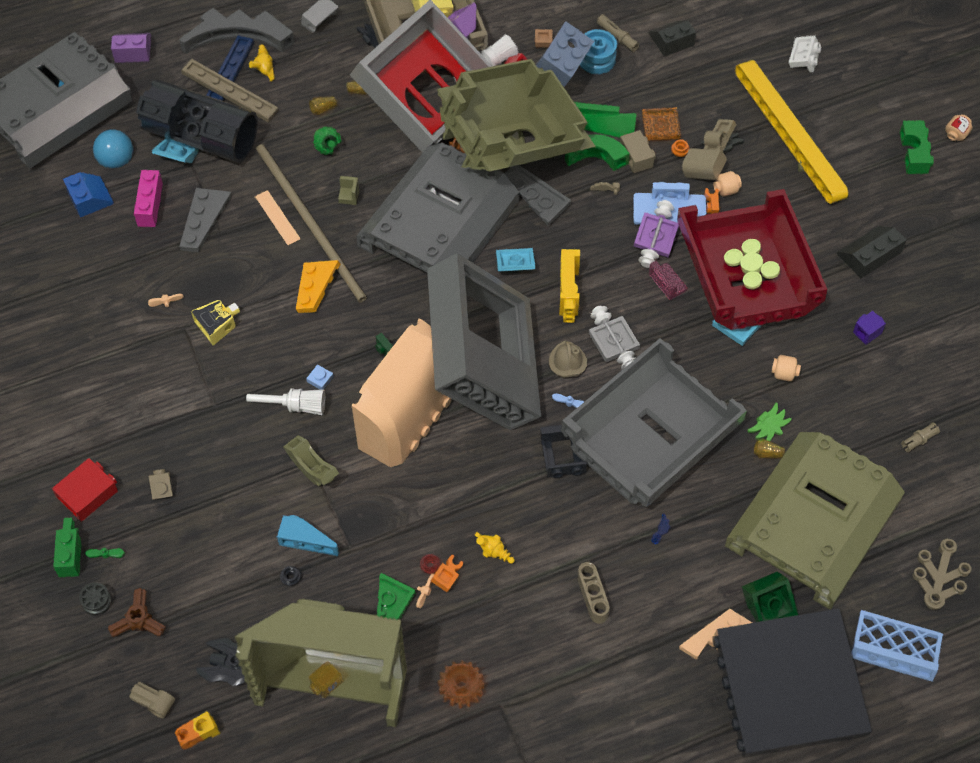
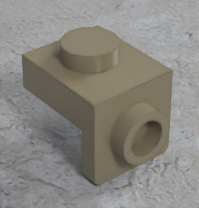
M165 469L154 470L153 475L149 476L152 499L173 496L170 480L171 474L170 472H165Z

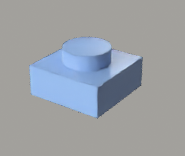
M317 365L306 379L307 383L320 390H324L334 376L332 372Z

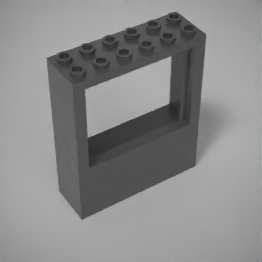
M458 253L429 267L427 272L435 390L509 430H513L541 417L530 298ZM466 295L499 314L502 349L469 330Z

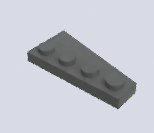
M196 188L180 243L181 251H200L209 236L210 229L215 226L216 219L225 209L226 202L231 199V192Z

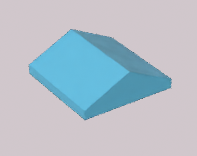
M165 138L152 150V153L192 163L199 149Z
M533 248L496 250L498 271L535 269Z

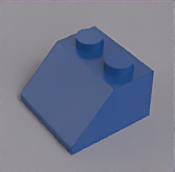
M79 172L63 179L67 192L80 218L114 204L100 176Z

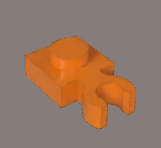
M454 555L448 558L446 565L444 563L440 565L430 580L445 592L450 589L459 574L456 571L463 565V561L458 565L453 564L452 559Z

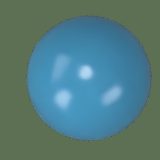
M106 130L95 139L93 154L100 165L107 168H118L131 160L133 144L125 133L119 130Z

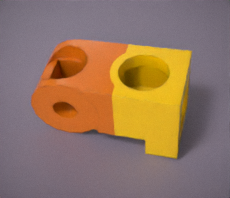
M208 711L175 731L182 749H188L210 736L215 737L220 734L214 718Z

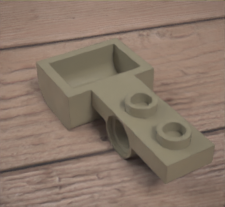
M719 119L713 131L705 133L704 149H689L682 165L686 178L718 179L727 160L723 150L736 126L734 120Z

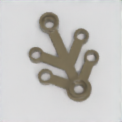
M944 539L939 546L942 556L938 571L930 560L931 553L928 550H921L917 557L918 561L924 565L935 582L932 588L925 578L926 570L922 567L914 570L913 578L919 582L926 593L924 602L928 608L933 610L942 608L945 604V599L956 594H963L967 589L966 583L958 580L953 587L942 591L944 584L961 576L966 577L971 572V566L968 563H961L958 569L946 574L950 556L954 555L957 549V545L952 539ZM946 544L951 545L952 548H948ZM921 555H926L928 559H923ZM961 568H966L968 572L962 571ZM920 572L923 574V576L920 577L916 573ZM957 585L962 586L963 590L958 589ZM932 596L938 598V601H934Z

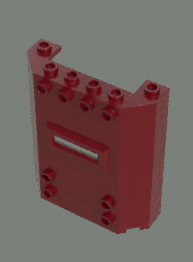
M785 189L767 192L765 204L703 216H698L696 205L678 208L677 222L715 322L734 330L792 318L797 319L807 315L825 301L827 287ZM748 239L759 241L761 250L758 254L762 257L763 264L773 261L780 267V273L777 277L762 281V284L755 289H749L744 285L733 287L731 282L743 280L746 273L742 271L741 264L729 266L724 260L725 253L731 249L740 250L744 256L742 244Z

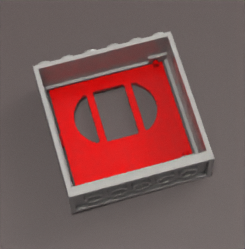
M432 0L425 3L363 58L350 74L422 153L428 146L438 144L443 139L445 124L441 122L440 113L426 101L412 86L411 82L421 72L426 70L442 88L448 87V84L431 67L433 65L441 66L450 71L456 81L462 72L492 67ZM405 89L409 90L433 118L419 116L411 110L406 102Z

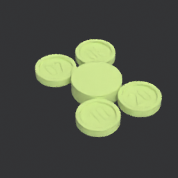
M748 239L742 244L744 256L738 249L728 250L724 255L727 265L737 266L741 264L742 271L746 273L743 277V283L749 289L758 288L762 284L760 271L768 279L775 278L780 273V267L776 262L769 261L763 264V259L758 254L761 246L756 239Z

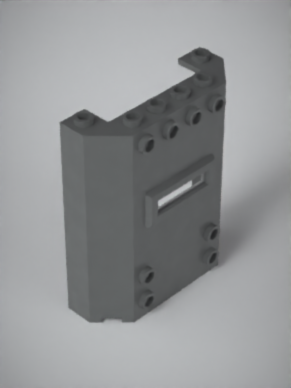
M74 32L0 79V134L15 147L19 159L30 169L132 102V91L118 74L115 65L109 63L103 54H99L93 45L87 44L84 37H80ZM48 68L64 84L57 87L41 71Z
M444 143L431 145L425 149L356 236L357 245L371 254L379 247L427 272L429 267L456 253L474 263L519 203V191L500 170L486 171L485 169L477 170L470 167L462 168L461 166L467 156L465 153ZM431 184L462 201L457 205L427 190L426 187Z
M661 338L563 419L561 427L564 436H569L573 445L570 447L583 461H587V465L630 503L636 504L641 502L642 506L646 507L744 421L747 412L744 406L734 399L729 400L727 406L724 401L715 397L711 390L703 387L695 377L690 376L681 365L672 361L674 349ZM647 414L672 435L676 441L670 444L641 418Z

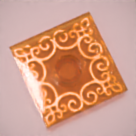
M677 107L642 109L644 135L648 141L680 139L681 133Z

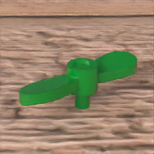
M106 548L101 550L90 549L86 551V556L89 558L101 556L104 559L108 557L121 558L125 554L121 548L111 550Z

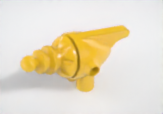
M260 45L258 56L254 61L249 62V67L257 68L262 74L267 75L272 82L274 80L272 58L265 46Z
M475 533V536L478 537L477 543L481 546L485 557H500L499 559H504V562L508 560V563H514V558L510 557V553H507L508 550H504V544L500 540V536Z

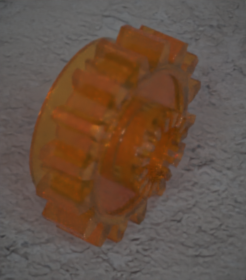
M461 661L459 664L453 662L451 667L445 666L446 672H441L440 678L442 680H438V686L441 687L439 688L440 695L444 694L443 700L448 701L450 699V706L458 703L459 708L462 707V703L470 707L471 700L477 703V696L483 695L481 689L484 688V682H482L483 674H478L479 668H473L471 662L464 664V661ZM462 681L466 684L462 687L456 685L457 683Z

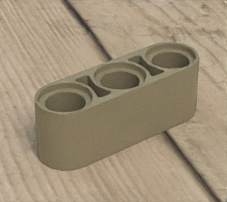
M584 562L578 569V583L590 618L593 622L601 624L608 619L609 603L595 565L590 562ZM587 572L590 573L592 576L585 577L583 573ZM593 590H594V591L598 592V594H597V595H591V594L589 593V591H593ZM602 609L604 613L599 614L595 610Z

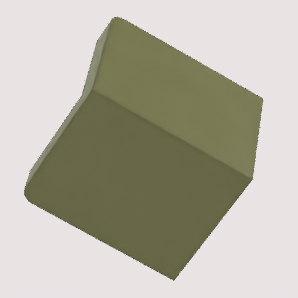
M340 176L339 203L357 205L359 195L358 178Z

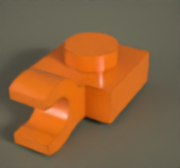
M708 188L705 189L704 196L709 201L706 205V213H719L718 188H715L714 194H710Z

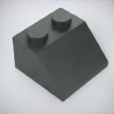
M678 20L649 31V35L663 56L666 57L693 47L696 31L688 20Z

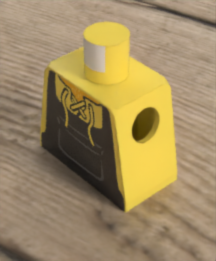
M216 300L191 311L196 325L210 343L215 345L235 328L233 316L240 313V310L235 303L225 307L220 300Z

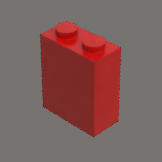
M90 458L52 488L56 498L81 522L118 492L115 478L111 474L106 475L103 472L104 468L97 461L94 463Z

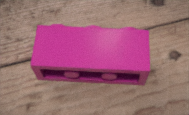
M141 170L134 210L138 227H156L163 185L159 170Z

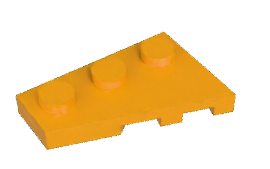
M338 260L304 263L296 304L298 313L316 312L325 295L324 291L328 283H331L333 280L332 275L341 265Z

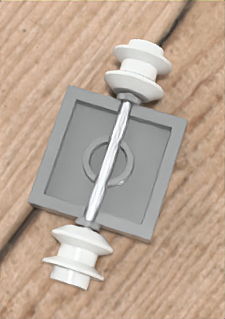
M597 306L592 310L591 318L595 319V325L599 326L589 329V335L605 362L618 358L617 362L623 364L621 366L623 370L636 359L633 358L635 355L633 351L640 349V344L623 316L609 321L612 315L611 313H606L608 308L606 306Z

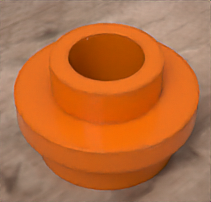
M677 140L672 145V153L679 157L687 155L689 151L688 143L684 140Z

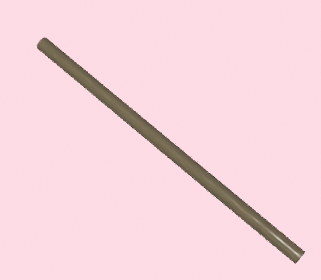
M263 144L259 145L256 150L329 259L340 262L341 265L338 268V272L358 302H364L367 297L265 146Z

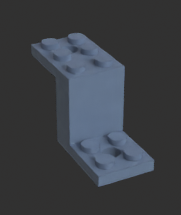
M565 21L548 49L536 63V66L543 68L544 71L552 70L564 87L574 75L594 41ZM568 42L573 43L575 48L570 47Z

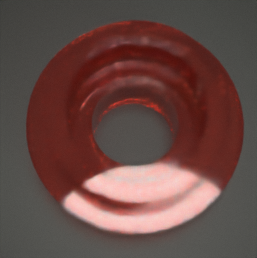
M433 554L425 555L420 561L421 570L427 574L436 573L440 567L439 558ZM428 563L434 564L432 567L427 566Z

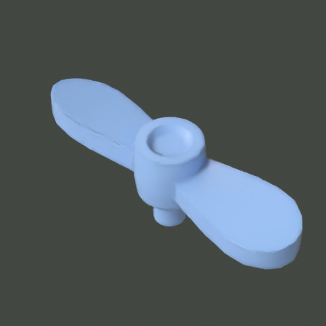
M557 393L552 395L554 401L566 403L568 407L574 406L578 408L584 403L581 400H574L571 396L565 397Z

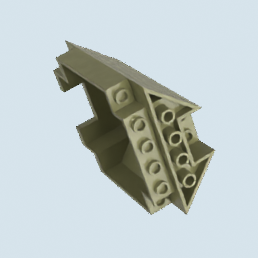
M532 59L462 72L456 85L437 89L443 106L440 107L441 122L445 123L443 140L456 138L467 155L461 166L462 168L470 167L471 169L494 171L596 147L584 130L588 122L554 72L538 68ZM527 130L534 135L535 140L515 145L511 138L505 139L503 134Z

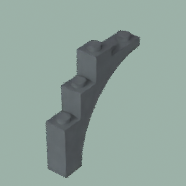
M212 8L200 17L201 24L179 39L181 49L185 54L207 43L237 38L238 35L268 44L280 52H284L294 44L293 32L267 11L257 15L252 20L240 9L232 13L228 18H225Z

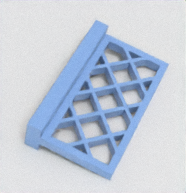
M861 610L851 650L852 658L933 682L938 671V659L943 633ZM863 619L872 620L875 625L867 628ZM890 625L895 629V632L888 634L883 626ZM879 629L884 637L876 640L871 632ZM911 631L916 637L909 640L903 632ZM867 635L872 642L869 644L861 642L859 638ZM897 635L904 641V643L898 646L892 640V637ZM924 638L937 639L936 644L929 646ZM887 640L892 648H882L879 643ZM920 641L925 649L918 652L912 644ZM908 646L913 654L910 656L903 654L900 649ZM928 652L933 658V662L924 660L921 655Z

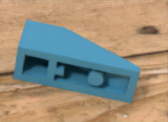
M283 515L277 535L279 546L338 556L337 543L304 519L295 515Z

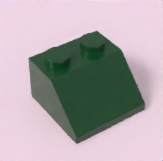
M778 571L742 586L746 605L756 622L798 615L789 579Z

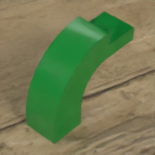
M597 134L588 135L596 147L565 154V162L568 166L588 157H597L607 162L613 171L628 165L630 155L627 149L617 140Z

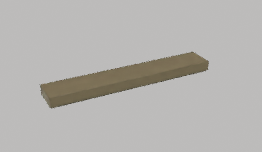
M193 59L182 69L183 75L236 105L255 112L259 118L266 122H269L278 112V107Z

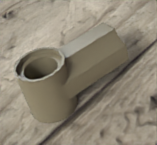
M141 682L134 685L129 696L131 700L148 708L152 714L164 719L175 702V698L162 690L156 691Z

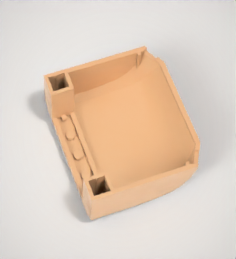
M420 318L416 326L410 325L362 386L359 391L362 396L358 403L352 404L358 449L389 467L402 464L411 451L417 449L420 439L428 434L432 423L438 421L443 408H447L451 402V398L435 390L431 326Z

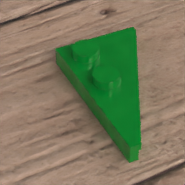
M381 573L379 577L377 616L383 619L386 617L387 619H396V621L400 620L416 591Z

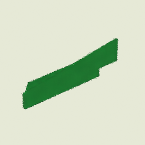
M574 102L588 122L584 130L618 138L635 131L636 114H619V106Z

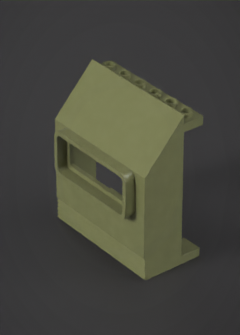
M299 599L297 604L292 603L235 636L238 644L236 658L239 659V666L242 668V674L245 676V682L248 685L247 689L250 690V697H252L255 705L263 706L267 687L389 705L386 717L387 726L396 727L407 672L402 626L399 619L397 621L396 619L392 620L386 617L383 619L375 615L345 611L344 607L338 604ZM337 682L335 688L332 689V685Z

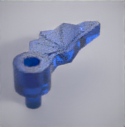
M662 514L658 531L651 538L654 544H658L661 536L667 534L670 529V520L666 518L665 514Z

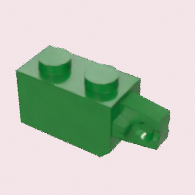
M64 518L63 529L56 530L54 569L58 577L79 576L81 537L78 533V528H75L73 518Z

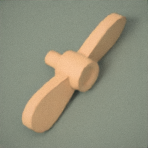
M183 294L163 295L161 298H153L148 301V305L154 307L164 304L165 307H169L171 301L182 299Z
M434 574L430 575L425 586L417 587V590L421 591V595L416 607L422 608L426 595H430V586L432 584L430 580Z

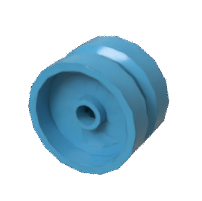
M596 29L588 31L585 35L594 42L580 63V66L592 74L606 73L615 65L617 41L610 32Z

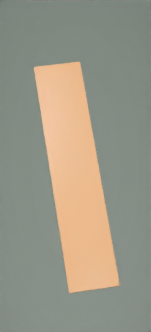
M268 190L255 196L287 245L300 240V237Z

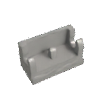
M319 0L302 15L301 25L314 33L319 24L331 14H336L339 7L331 0Z

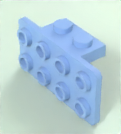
M653 183L652 193L634 194V223L641 224L644 212L656 215L654 211L658 208L657 202L662 200L670 201L674 206V210L671 211L672 217L668 220L677 222L678 208L692 205L697 206L698 216L706 215V197L704 195L689 194V184Z

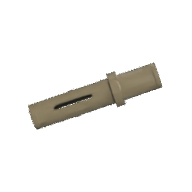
M601 15L598 18L597 24L602 26L607 32H610L618 39L621 45L624 44L632 52L638 49L639 43L631 38L627 31L621 30L605 15Z

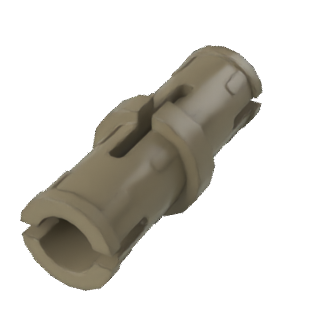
M932 422L924 429L915 431L913 436L901 442L902 447L905 448L907 446L908 448L905 451L910 452L920 444L924 445L928 439L940 433L939 427L933 428L936 424Z

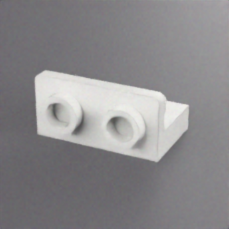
M816 36L798 37L795 39L789 60L791 68L807 66L809 72H814L815 65L818 62V54L821 52V45L817 41Z

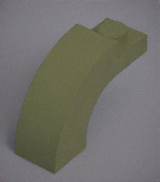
M298 435L283 446L295 465L315 485L328 484L339 474L336 467L326 463L317 455L307 439Z

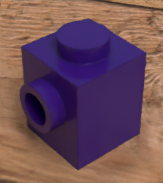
M872 311L867 315L863 314L858 319L853 333L867 345L883 333L886 323L881 316Z

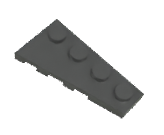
M520 165L512 166L505 173L519 191V195L547 226L571 205V199Z

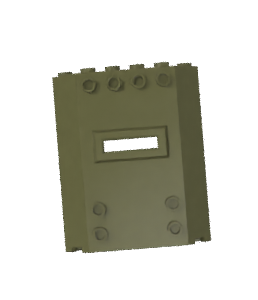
M800 432L727 537L725 547L740 556H743L746 550L752 552L815 590L816 593L813 600L831 610L901 502L905 492L885 467L876 465L869 461L867 457L855 453L848 446L841 445L828 435L820 432ZM810 482L847 505L842 510L805 487Z

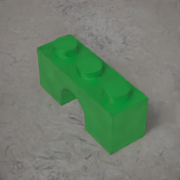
M924 120L903 121L900 129L902 146H912L915 148L907 150L904 159L906 173L928 174L934 162L933 156L930 155L931 143L927 139L928 128H925Z

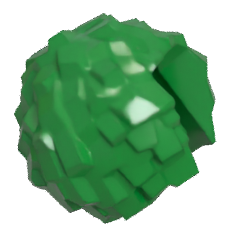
M323 127L314 134V147L321 154L332 155L337 144L341 143L340 134L332 127Z

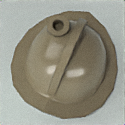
M563 341L552 350L549 357V365L551 370L560 377L579 376L587 367V358L580 347L572 342Z

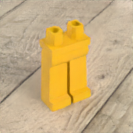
M561 249L559 315H563L564 323H574L575 316H578L579 293L578 287L575 284V275H579L580 250Z

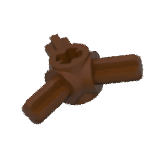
M138 588L134 591L133 605L124 614L125 618L108 627L112 637L129 629H132V631H144L146 629L158 637L163 635L166 627L153 620L152 615L148 613V608L145 606V589Z

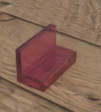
M657 261L650 263L649 275L669 300L687 291V286L668 263L661 266Z

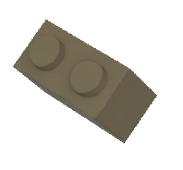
M640 130L620 137V143L630 153L629 166L633 173L653 167L654 159H656L653 149H650L646 136H643Z

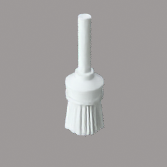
M505 34L494 45L489 46L481 53L492 66L501 65L502 61L507 60L508 57L517 55L518 50L510 36Z
M291 388L288 394H283V396L247 394L246 400L247 402L281 403L283 406H287L289 412L301 413L302 411L323 415L326 396L325 390L303 391L302 389Z

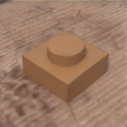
M552 29L535 30V47H549L552 43Z

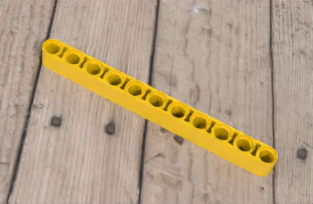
M751 60L736 65L735 72L738 79L799 163L800 161L802 162L803 169L825 200L831 204L847 198L848 190L843 181L756 62Z

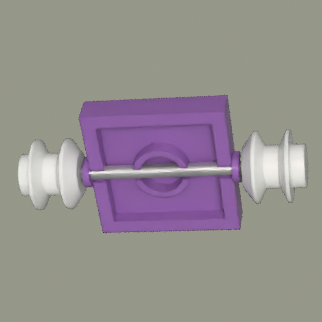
M662 200L657 202L658 208L654 211L656 215L644 212L633 245L644 249L641 251L642 257L639 258V262L643 267H654L657 264L655 260L659 258V255L668 257L679 226L677 222L668 220L672 217L671 211L674 210V206L670 201Z

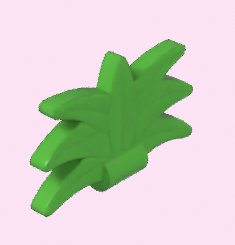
M775 403L771 411H764L756 419L758 423L748 429L747 432L754 433L760 431L755 439L767 437L765 444H768L773 438L774 433L780 436L783 434L781 428L786 426L791 421V418L783 420L785 409L776 415L778 403Z

